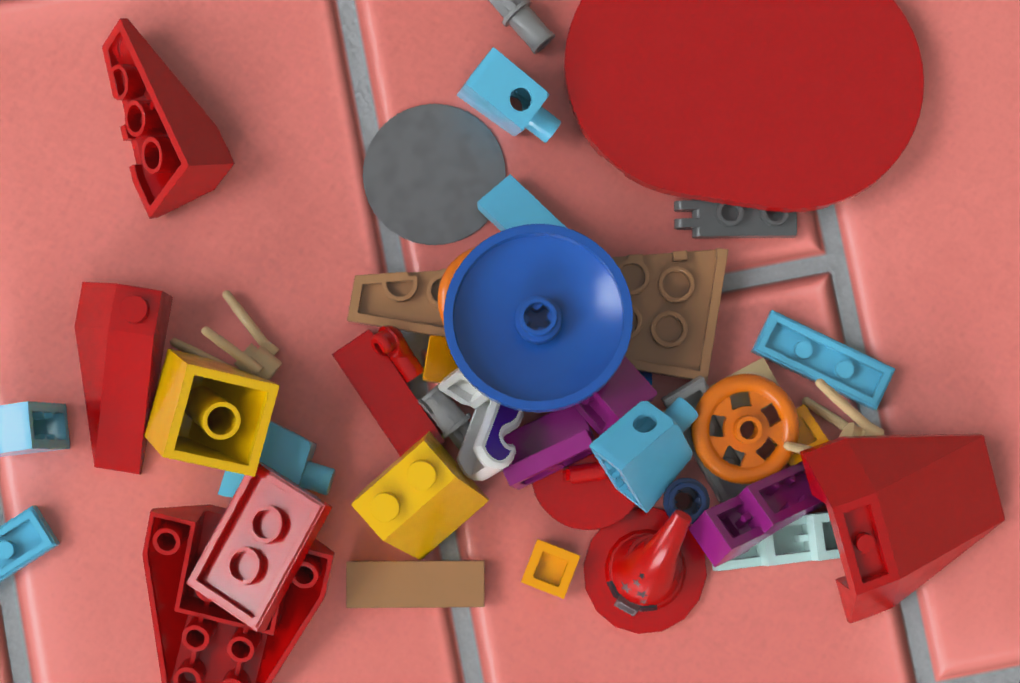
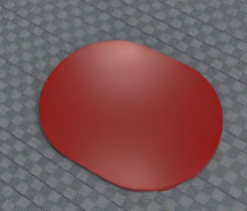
M582 0L571 22L565 48L564 77L569 104H571L581 131L594 150L615 168L623 172L625 177L643 187L667 195L765 211L792 213L820 210L857 196L871 187L892 167L907 147L920 117L924 95V73L920 49L910 24L894 0Z

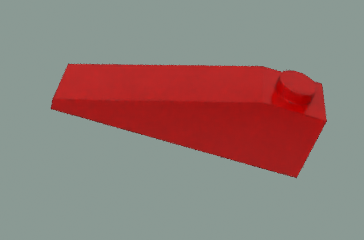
M120 18L103 44L102 50L113 97L116 100H122L125 124L120 127L123 141H131L136 164L129 167L132 181L149 219L158 218L215 190L235 163L215 123L128 18Z
M82 282L74 326L93 461L96 468L139 475L142 473L147 439L144 435L156 394L173 300L171 295L163 291L117 283Z

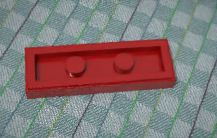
M370 329L332 354L400 457L429 431L441 445L446 442L424 408L417 402L418 399L388 355L381 356L373 350L371 338L374 334Z

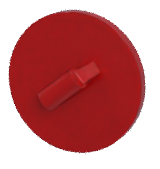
M589 424L595 439L599 437L598 433ZM594 454L532 483L535 496L542 508L559 523L574 529L597 530L609 527L623 519L636 505L615 489Z

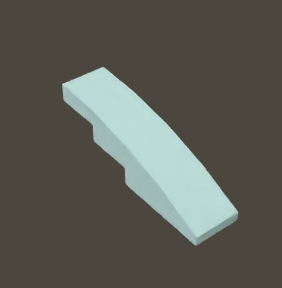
M828 511L809 513L757 543L748 552L719 566L714 567L712 564L713 571L840 558Z

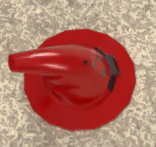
M652 507L647 513L641 508H635L617 523L599 529L591 539L583 563L585 589L596 611L613 626L637 634L664 631L684 620L700 600L707 577L706 558L704 551L689 530L692 518L686 512L675 510L669 517L665 510Z

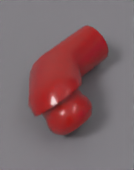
M390 325L380 327L378 332L372 336L371 346L378 355H388L406 383L424 372V368L397 327Z

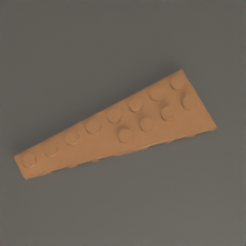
M716 248L715 250L689 252L686 250L662 254H633L612 257L620 268L631 295L633 328L625 356L638 371L693 380L698 376H702L707 382L728 249ZM446 269L410 273L395 272L355 275L347 321L376 327L390 325L397 327L400 331L446 337L444 324L438 310V289Z

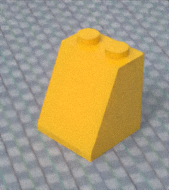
M168 348L144 437L164 458L255 477L280 385L214 359Z
M429 431L368 484L351 505L384 542L422 560L489 501V498L472 479L462 472L454 458Z

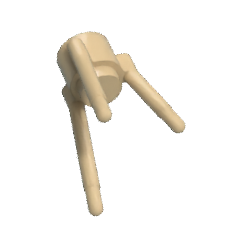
M228 290L224 291L222 294L223 298L260 347L257 348L251 343L242 352L207 326L202 328V334L235 358L237 361L234 365L240 370L270 380L282 365V362L275 357L279 348L264 336L232 293ZM172 338L170 341L173 347L185 353L214 359L232 366L177 338Z
M817 379L815 385L854 422L848 423L809 397L802 399V404H805L806 407L842 430L839 437L884 436L882 428L871 423L823 379ZM786 441L783 445L784 449L799 454L800 451L813 447Z

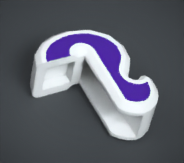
M459 368L455 369L441 381L438 388L459 403L475 409L456 460L460 469L468 478L474 481H484L512 463L516 454V448L513 444H507L504 441V436L519 427L524 417V411L514 410L490 400L468 382Z

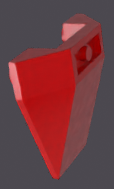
M982 434L842 436L800 451L811 494L826 504L845 576L835 580L846 619L850 624L893 608L1005 521L985 438Z
M211 504L153 508L150 511L142 556L162 683H272L326 596L335 552L315 538L265 632H257L186 584L227 508Z

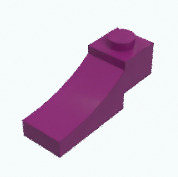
M799 462L746 486L738 496L705 510L691 525L689 530L713 566L716 567L748 552L751 547L773 533L826 504L811 494L803 462Z

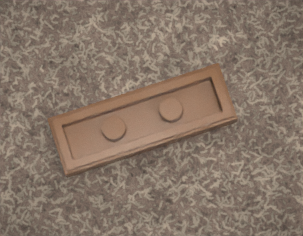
M484 560L346 562V608L485 607Z

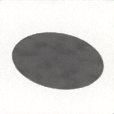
M443 104L416 106L391 118L381 127L371 141L363 166L365 194L378 219L398 236L425 245L453 243L479 230L489 219L478 210L477 202L503 181L506 176L501 148L487 126L469 112Z

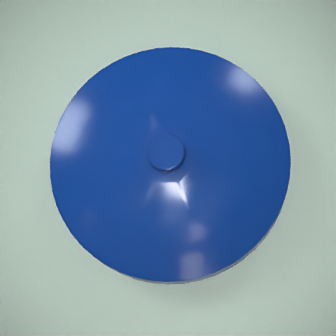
M526 224L492 235L475 247L462 261L450 282L446 294L443 316L444 331L450 353L457 367L468 382L481 394L502 406L514 410L536 413L553 412L575 406L587 400L603 388L614 376L626 355L633 328L632 300L628 285L620 268L612 257L596 242L579 232L562 226Z

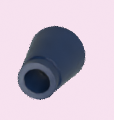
M681 478L675 480L667 487L663 497V506L665 512L670 517L675 510H680L675 505L678 502L675 500L676 495L680 492L686 493L690 498V503L682 511L691 516L690 524H693L705 510L709 509V494L704 485L692 478Z

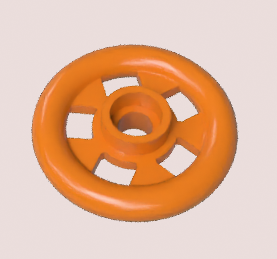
M755 374L732 375L712 385L697 403L695 410L699 417L691 424L693 446L703 465L718 478L735 484H752L781 471L793 456L794 452L784 449L783 445L786 441L798 443V414L788 394L772 380ZM748 392L750 406H740L732 409L730 396L736 393ZM770 403L775 407L780 418L779 421L769 426L767 418L761 412V409ZM712 415L725 417L722 426V437L710 436ZM746 421H750L754 427L752 435L748 438H744L740 433L741 425ZM769 437L777 446L771 455L764 460L756 453V450L762 447ZM728 446L734 450L744 452L740 465L732 464L723 459Z

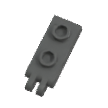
M694 199L674 202L675 212H692V218L675 219L674 229L692 230V238H795L797 236V212L765 211Z

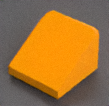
M430 335L422 380L439 384L458 367L450 353L446 337Z

